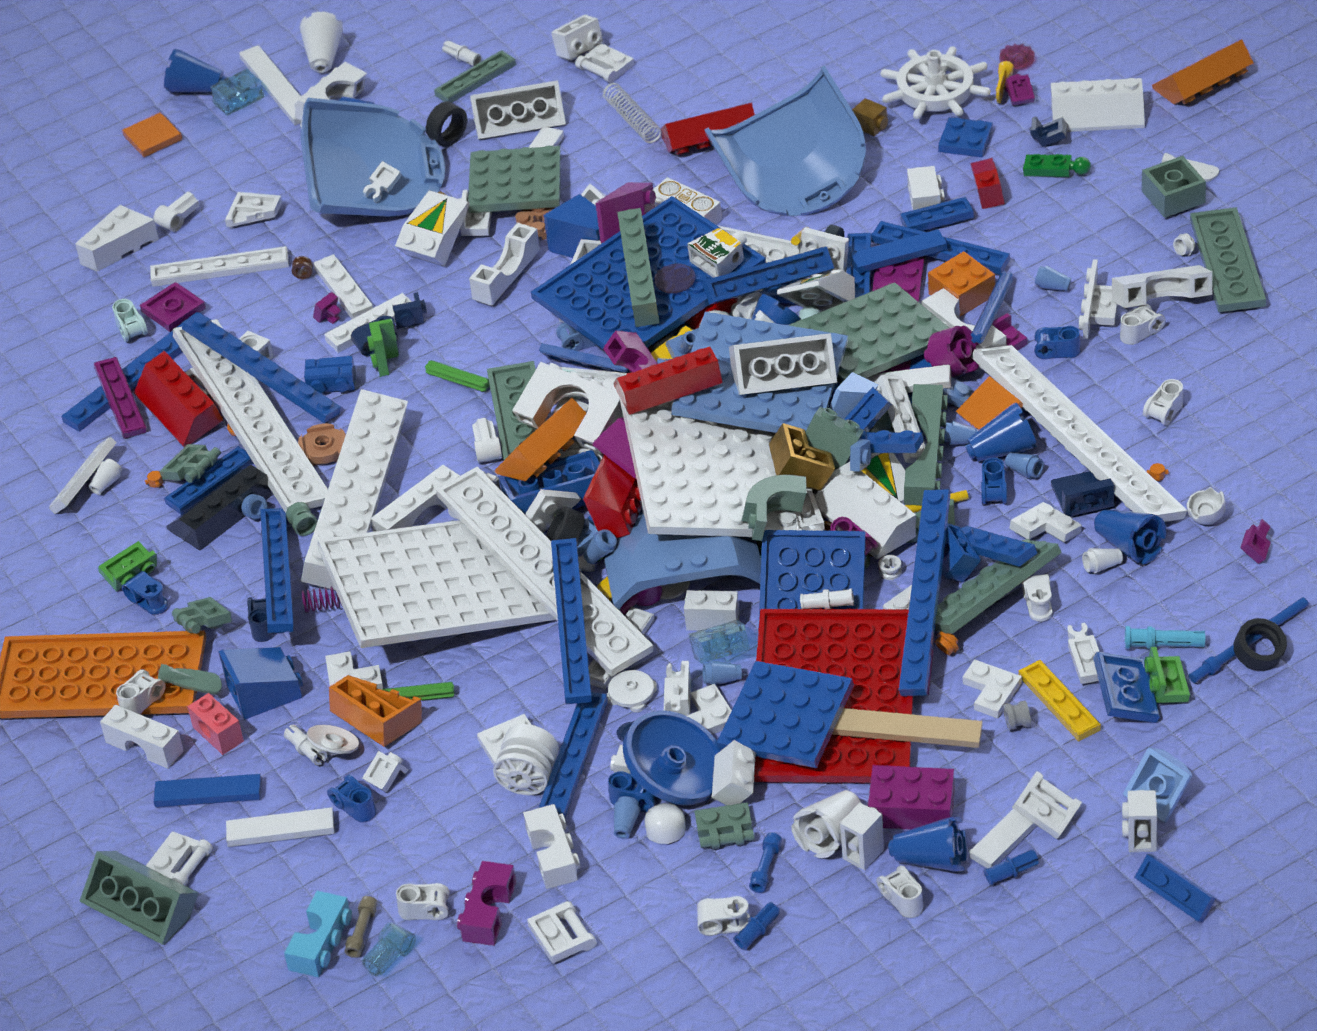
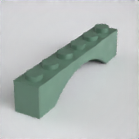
M641 208L617 212L635 325L640 327L658 324L660 322Z
M913 385L912 409L917 424L925 433L927 445L920 457L905 470L904 505H922L924 490H940L941 481L936 480L942 477V463H938V461H943V446L939 445L944 444L945 429H941V427H946V412H942V410H947L948 395H943V385Z

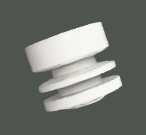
M520 724L511 727L504 737L497 761L493 767L494 777L501 786L516 794H538L545 789L548 783L551 769L559 751L558 743L553 735L535 725Z

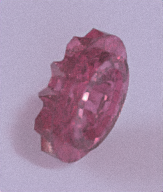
M1014 43L1012 46L1006 45L1005 49L1000 50L999 55L1000 62H1011L1013 69L1025 68L1031 65L1035 59V52L1032 51L1031 46H1025L1024 43L1020 45Z

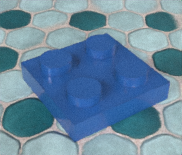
M948 117L938 144V152L983 158L993 130V122Z

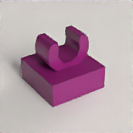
M332 291L315 304L313 318L319 323L325 318L332 324L340 319L338 314L341 313V310L337 306L338 297Z

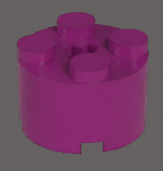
M953 326L935 332L930 336L928 347L924 351V357L928 363H931L932 367L950 365L951 378L974 371L979 367V364L971 358L974 349H976L979 343L976 342L974 344L971 341L972 330L967 326Z

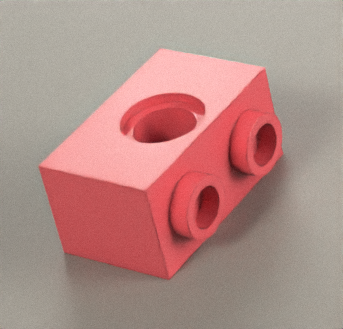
M209 693L187 706L193 728L222 755L244 742L239 720Z

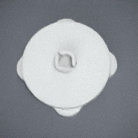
M637 670L621 672L609 682L607 703L629 707L632 712H641L645 709V703L657 691V684L644 672Z

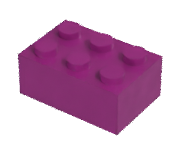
M873 765L868 807H873L882 814L884 829L910 830L952 817L955 795L954 769Z

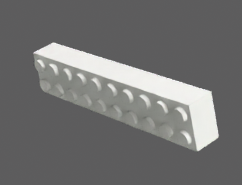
M361 389L304 561L301 582L329 589L332 586L333 590H335L317 548L318 539L370 532L371 518L375 515L404 423L408 401Z

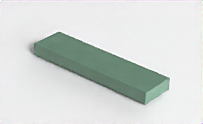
M501 50L434 89L435 96L443 102L449 101L453 103L516 66V59Z

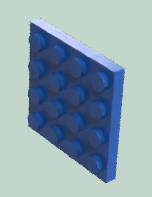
M765 530L762 539L759 618L760 609H801L800 594L821 593L825 589H829L830 592L853 590L854 606L831 607V609H863L866 532Z
M755 661L716 742L718 749L723 750L735 740L752 749L756 757L817 768L853 689V679Z

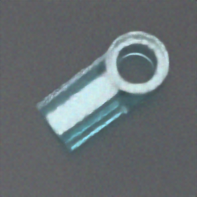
M392 922L387 923L380 932L379 941L362 959L363 966L376 977L382 975L399 955L406 956L411 952L416 941L415 934Z

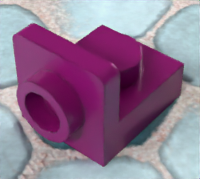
M1015 74L1006 78L1004 89L1005 92L1009 93L1012 106L1034 102L1035 96L1028 74Z
M1006 313L993 321L992 325L1006 335V346L1012 345L1018 351L1028 345L1027 337L1012 326L1011 315Z

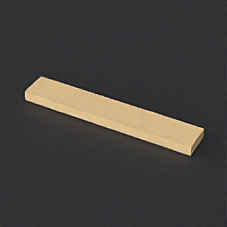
M843 708L832 735L979 748L983 724L982 721Z

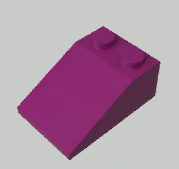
M627 182L595 202L601 244L620 231L617 212L641 208L643 216L655 208L656 193L653 191V183Z

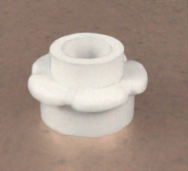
M1187 233L1180 234L1174 239V250L1178 255L1186 254L1190 256L1192 251H1194L1195 241Z

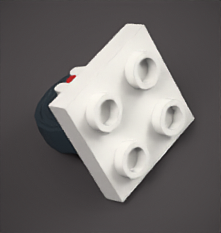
M829 225L825 232L805 227L801 233L800 253L827 246L834 265L833 270H844L846 273L849 239L844 238V229L836 225ZM828 271V272H825V273H821V274H822V275L831 274V271Z

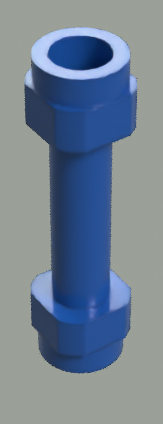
M770 832L764 837L762 843L764 851L757 871L752 872L749 888L756 893H762L767 888L769 882L767 874L773 856L779 853L782 838L777 833Z

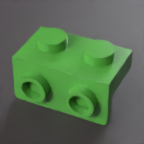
M392 319L369 323L371 336L367 337L370 351L374 350V354H370L373 368L378 367L380 377L389 375L386 359L399 356Z
M137 541L99 565L98 572L117 592L122 589L123 584L141 571L147 574L151 573L157 566V554L153 550L148 552Z
M1151 647L1149 657H1145L1144 668L1145 672L1150 674L1149 687L1150 691L1154 692L1157 703L1188 702L1190 693L1180 656L1159 657L1157 647Z

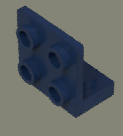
M1091 471L1051 480V487L1063 513L1069 517L1114 507V484L1111 478L1098 480Z

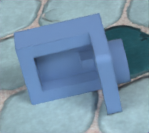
M951 378V387L943 388V395H948L949 403L960 407L971 396L972 388Z
M859 439L850 446V457L846 463L850 462V471L860 472L870 465V440Z

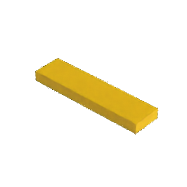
M1041 660L1018 670V675L1022 676V681L1078 742L1101 731V724Z

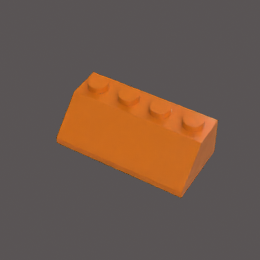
M1241 39L1151 86L1172 104L1182 101L1184 105L1196 99L1194 94L1200 92L1203 95L1213 90L1211 85L1217 83L1220 86L1230 81V75L1234 74L1235 77H1238L1248 72L1246 67L1254 64Z
M571 398L525 439L494 472L497 475L526 481L532 475L537 478L547 468L544 465L546 462L551 465L561 455L558 452L560 449L565 452L574 443L572 438L584 419L586 412Z

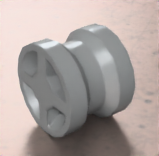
M1025 700L1019 701L1018 705L1004 704V716L1008 730H1014L1017 726L1021 725L1023 727L1031 726L1030 712Z

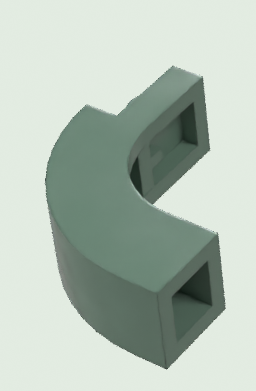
M776 475L762 479L752 486L748 492L742 514V521L748 522V528L752 529V540L762 541L768 513L776 510L802 512L806 497V477Z

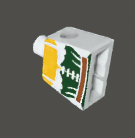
M721 228L715 229L687 244L690 262L713 278L731 273L743 262L742 245L747 242V237L740 230L730 235Z

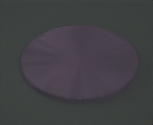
M671 264L661 268L656 273L654 281L656 287L663 292L679 293L689 289L694 284L696 277L691 267L684 264Z

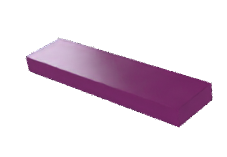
M117 357L94 362V369L123 439L146 433L145 423Z

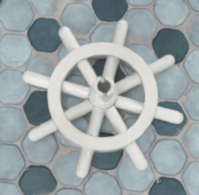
M951 46L946 54H941L938 50H930L927 52V55L919 56L915 50L910 49L907 54L911 60L904 64L899 71L881 70V77L897 80L898 90L884 95L882 100L884 103H890L902 99L907 105L915 108L913 117L916 120L920 119L925 111L938 112L949 109L956 116L960 117L963 115V109L959 105L964 103L971 94L990 95L991 91L989 88L973 85V74L985 71L988 65L985 62L969 66L963 60L954 57L957 52L954 46ZM961 78H962V80H963L962 83H960V82H954L955 80H958V79H961ZM907 83H915L916 85L909 87Z

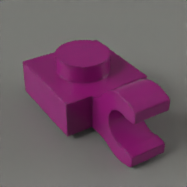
M1264 519L1260 521L1258 527L1253 524L1246 530L1240 547L1258 564L1266 559L1271 544L1266 538L1270 525Z

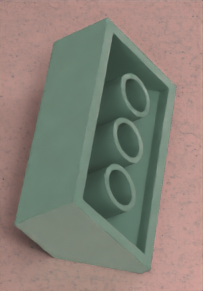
M97 851L79 902L160 944H166L189 920L198 892L117 851Z

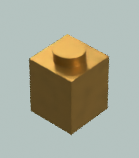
M864 98L852 109L864 133L876 136L888 125L887 107Z

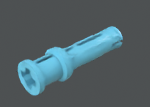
M1125 626L1124 645L1125 649H1130V647H1146L1148 650L1155 646L1205 647V631L1155 630L1152 626H1148L1147 629L1130 628V626Z

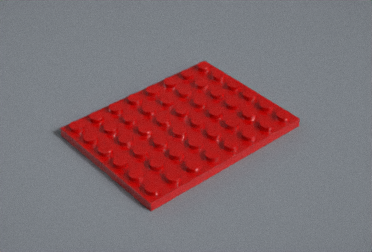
M760 609L756 661L852 678L854 686L844 706L845 709L912 714L913 696H900L899 692L909 609ZM831 735L817 768L755 756L754 782L871 783L873 765L910 767L911 742Z

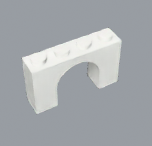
M540 362L512 410L519 422L538 429L544 423L552 407L559 400L574 395L585 397L589 400L588 411L574 436L580 446L602 454L601 451L592 445L594 440L618 418L623 417L620 397L615 387L609 389L597 380L591 379L589 381L574 371L570 373L563 371L556 364L550 363L548 365Z

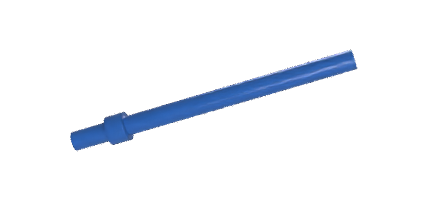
M1302 597L1269 620L1279 626L1306 608L1309 603L1306 598ZM1247 635L1245 641L1248 647L1262 638L1263 635ZM1231 645L1217 656H1210L1203 661L1201 667L1189 674L1191 682L1196 683L1206 675H1212L1220 670L1222 664L1235 656L1234 646Z

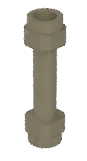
M364 896L359 902V917L353 935L347 938L344 952L349 957L358 958L363 952L365 946L363 937L370 917L375 916L378 904L377 900L371 896Z

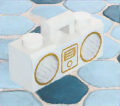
M667 177L653 189L656 193L655 207L673 196L715 225L722 220L720 201Z

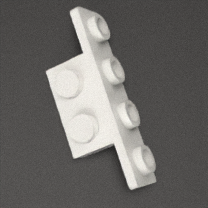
M1096 259L1092 261V268H1087L1086 282H1089V284L1085 283L1084 298L1087 299H1082L1081 314L1084 315L1079 316V330H1083V339H1088L1090 324L1115 325L1118 304L1112 301V286L1097 285L1098 260Z

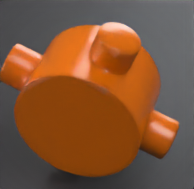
M1160 463L1151 465L1150 470L1146 471L1156 481L1163 480L1165 474H1169V470L1165 469V466Z
M151 471L148 473L145 484H149L153 488L160 487L163 484L160 472Z

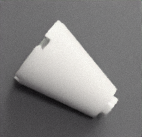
M314 12L311 13V17L306 19L305 16L302 19L300 32L310 68L317 73H324L332 67L343 33V23L341 20L339 22L332 13Z
M844 790L799 810L793 817L794 824L791 825V830L800 847L806 852L811 850L816 853L814 856L817 858H827L834 854L841 844L840 822L860 802L858 796L851 791Z

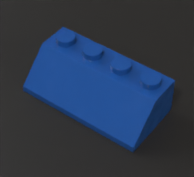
M593 450L555 460L551 465L548 462L544 465L547 468L537 478L532 475L526 481L506 476H498L502 492L524 514H526L541 489L575 492L580 497V501L572 507V509L576 510L586 505L583 498L600 462Z

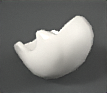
M1209 487L1205 491H1197L1190 495L1187 502L1189 517L1202 525H1211L1220 520L1226 510L1223 492L1220 491L1218 493L1212 487Z
M662 803L653 806L646 813L644 820L649 840L658 844H669L678 841L685 834V817L682 810L676 805Z

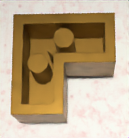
M782 423L769 443L776 475L806 477V488L821 490L835 470L831 452L809 446L805 429Z

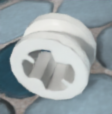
M886 555L879 560V575L883 579L894 580L900 577L902 573L900 558L894 555Z

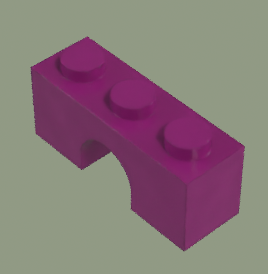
M615 331L603 347L614 365L623 366L631 372L658 364L635 332Z
M482 861L479 870L474 872L472 890L467 892L464 912L459 914L457 920V929L461 931L463 942L495 946L502 923L499 907L489 905L496 902L510 903L516 885L514 865Z

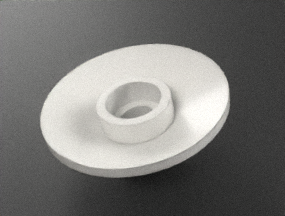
M316 725L307 731L308 741L315 747L326 751L327 755L351 753L357 750L359 741L354 734L337 726Z

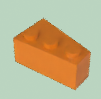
M350 675L329 686L330 711L383 747L422 723L421 698L414 696L412 699L399 696V691L392 689L390 692L378 689L375 683Z

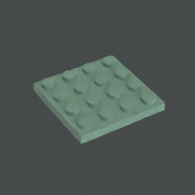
M548 145L534 148L523 147L520 149L470 152L469 213L560 206V146Z

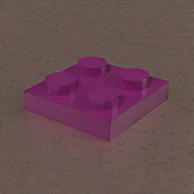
M174 282L140 304V309L143 314L171 332L196 312L200 313L205 310L206 306L202 299L177 282Z

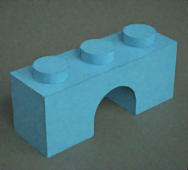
M316 891L306 910L310 929L317 931L311 934L295 932L284 952L289 971L319 977L323 968L328 966L334 947L339 945L341 933L345 925L348 926L351 922L352 910L349 908L347 897L322 891Z

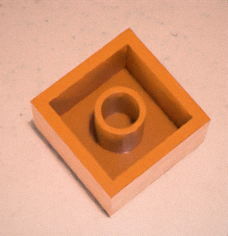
M964 251L928 272L929 295L943 288L959 299L960 317L986 302L995 286V274Z

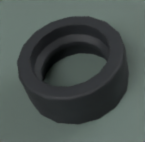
M441 102L434 107L427 118L426 134L431 140H435L442 146L453 145L465 132L468 121L467 113L452 102ZM452 115L449 126L441 133L444 122Z
M564 506L554 517L546 537L550 541L576 538V541H578L584 526V514Z
M1254 618L1248 620L1240 627L1233 642L1234 653L1238 660L1246 667L1253 670L1266 671L1274 668L1280 662L1287 647V639L1283 630L1275 622L1263 618ZM1249 634H1260L1267 637L1275 648L1274 653L1271 655L1255 653L1248 647L1245 641L1246 636Z

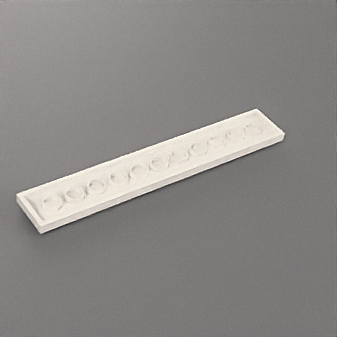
M217 319L211 320L222 328ZM182 327L174 328V339L256 468L267 474L268 486L284 512L286 513L287 509L296 502H304L310 509L323 506L328 491L327 487L256 378L182 330Z
M1012 345L974 349L971 358L979 364L980 368L985 370L995 381L1023 403L1022 408L1027 410L1038 423L1042 424L1053 437L1063 444L1066 450L1071 452L1082 465L1086 466L1098 480L1111 478L1114 484V494L1127 508L1133 512L1155 514L1161 517L1164 522L1185 518L1188 510Z
M478 467L436 489L437 497L558 621L551 541ZM579 570L587 652L612 677L654 652L653 645Z

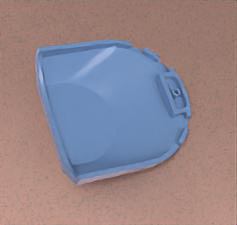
M825 65L820 67V72L804 88L749 119L726 129H705L706 136L741 193L750 202L763 210L785 216H801L822 211L841 200L860 177L866 155L864 134L857 117Z
M307 98L303 107L300 140L310 209L318 213L370 216L410 214L429 190L438 193L443 184L445 162L440 147L435 140H430L425 134L426 129L413 118L408 121L398 115L400 111L393 108L369 103ZM383 161L399 170L402 176L389 193L383 190L380 201L375 203L373 200L375 192L365 197L363 190L367 185L372 184L369 178Z
M643 507L631 533L616 538L615 550L604 556L612 602L619 611L621 606L630 597L640 591L656 586L722 575L744 576L759 584L761 579V558L757 542L752 540V537L648 534Z

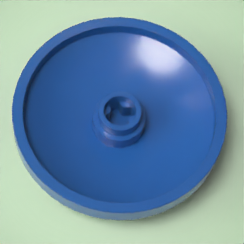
M664 710L648 712L637 718L630 726L623 741L624 760L635 780L654 796L679 805L698 804L712 797L715 755L721 750L718 749L717 740L700 723L683 714Z

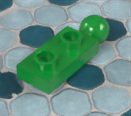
M1026 154L1023 174L1024 176L1069 177L1070 171L1074 170L1079 175H1085L1091 169V162L1086 157H1078L1072 161V155Z

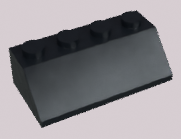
M251 464L169 523L166 526L167 530L201 551L245 517L242 512V502L248 495L257 494L264 497L265 500L272 496L268 486L267 474Z

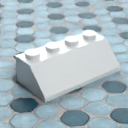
M1142 78L1051 83L1052 121L1063 117L1067 123V132L1145 128Z
M558 80L470 95L478 140L542 129L543 126L555 127L566 125Z
M831 333L738 344L729 347L731 370L739 395L837 383Z
M850 462L834 470L823 488L815 496L820 513L831 523L839 517H847L878 543L879 547L877 549L873 548L869 552L876 559L881 558L916 537V514L862 471H850Z

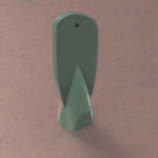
M161 664L158 679L163 680L165 684L172 683L179 687L209 694H219L222 689L221 679L217 674L194 669H174L166 664Z

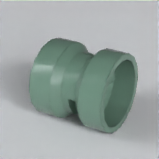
M296 502L286 511V518L292 524L297 535L307 536L315 531L318 521L306 503Z

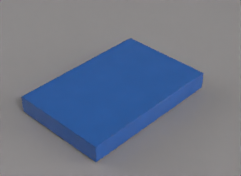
M1096 652L1093 660L1107 716L1157 723L1160 714L1154 692L1150 691L1149 673L1145 672L1144 668L1145 659Z

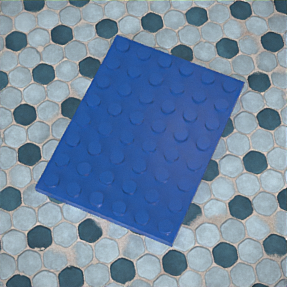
M673 196L642 216L660 322L658 324L640 327L635 325L620 231L532 290L531 297L602 349L615 331L637 333L648 348L709 305L702 282L713 277L690 262L687 244L720 227ZM743 244V262L732 272L766 263V258L746 244Z

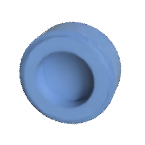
M257 494L248 495L242 502L243 514L254 520L261 518L260 509H267L265 498Z

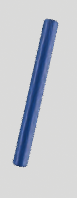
M1003 271L1000 274L971 333V341L974 344L976 342L979 344L984 342L1013 282V274L1011 272L1006 273Z

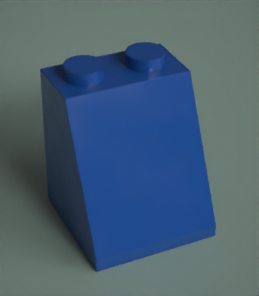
M581 194L544 214L548 250L551 253L573 258L581 239L600 241L596 205Z
M281 647L223 649L218 651L227 688L244 720L302 698L300 687L303 686L302 678L299 672H293L295 668L289 655H284Z

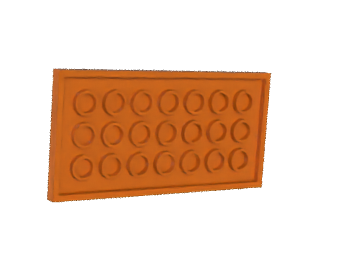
M201 630L197 634L187 631L5 636L0 655V718L106 715L115 704L119 706L116 695L118 687L132 678L139 670L144 669L154 679H158L161 664H166L174 669L184 668L201 671L207 638L205 630ZM166 683L163 695L143 710L141 714L189 713L187 706L196 701L197 691Z

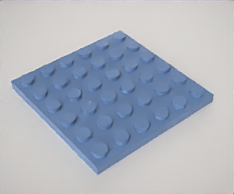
M705 312L691 352L710 346L718 359L723 383L674 399L671 415L774 433L778 431L782 423L805 429L806 432L819 407L828 408L835 383L739 395L731 370L729 347L738 344L828 334L830 332ZM831 333L837 377L848 343V335Z

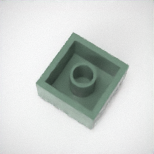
M1184 156L1142 170V192L1164 218L1206 203V181Z

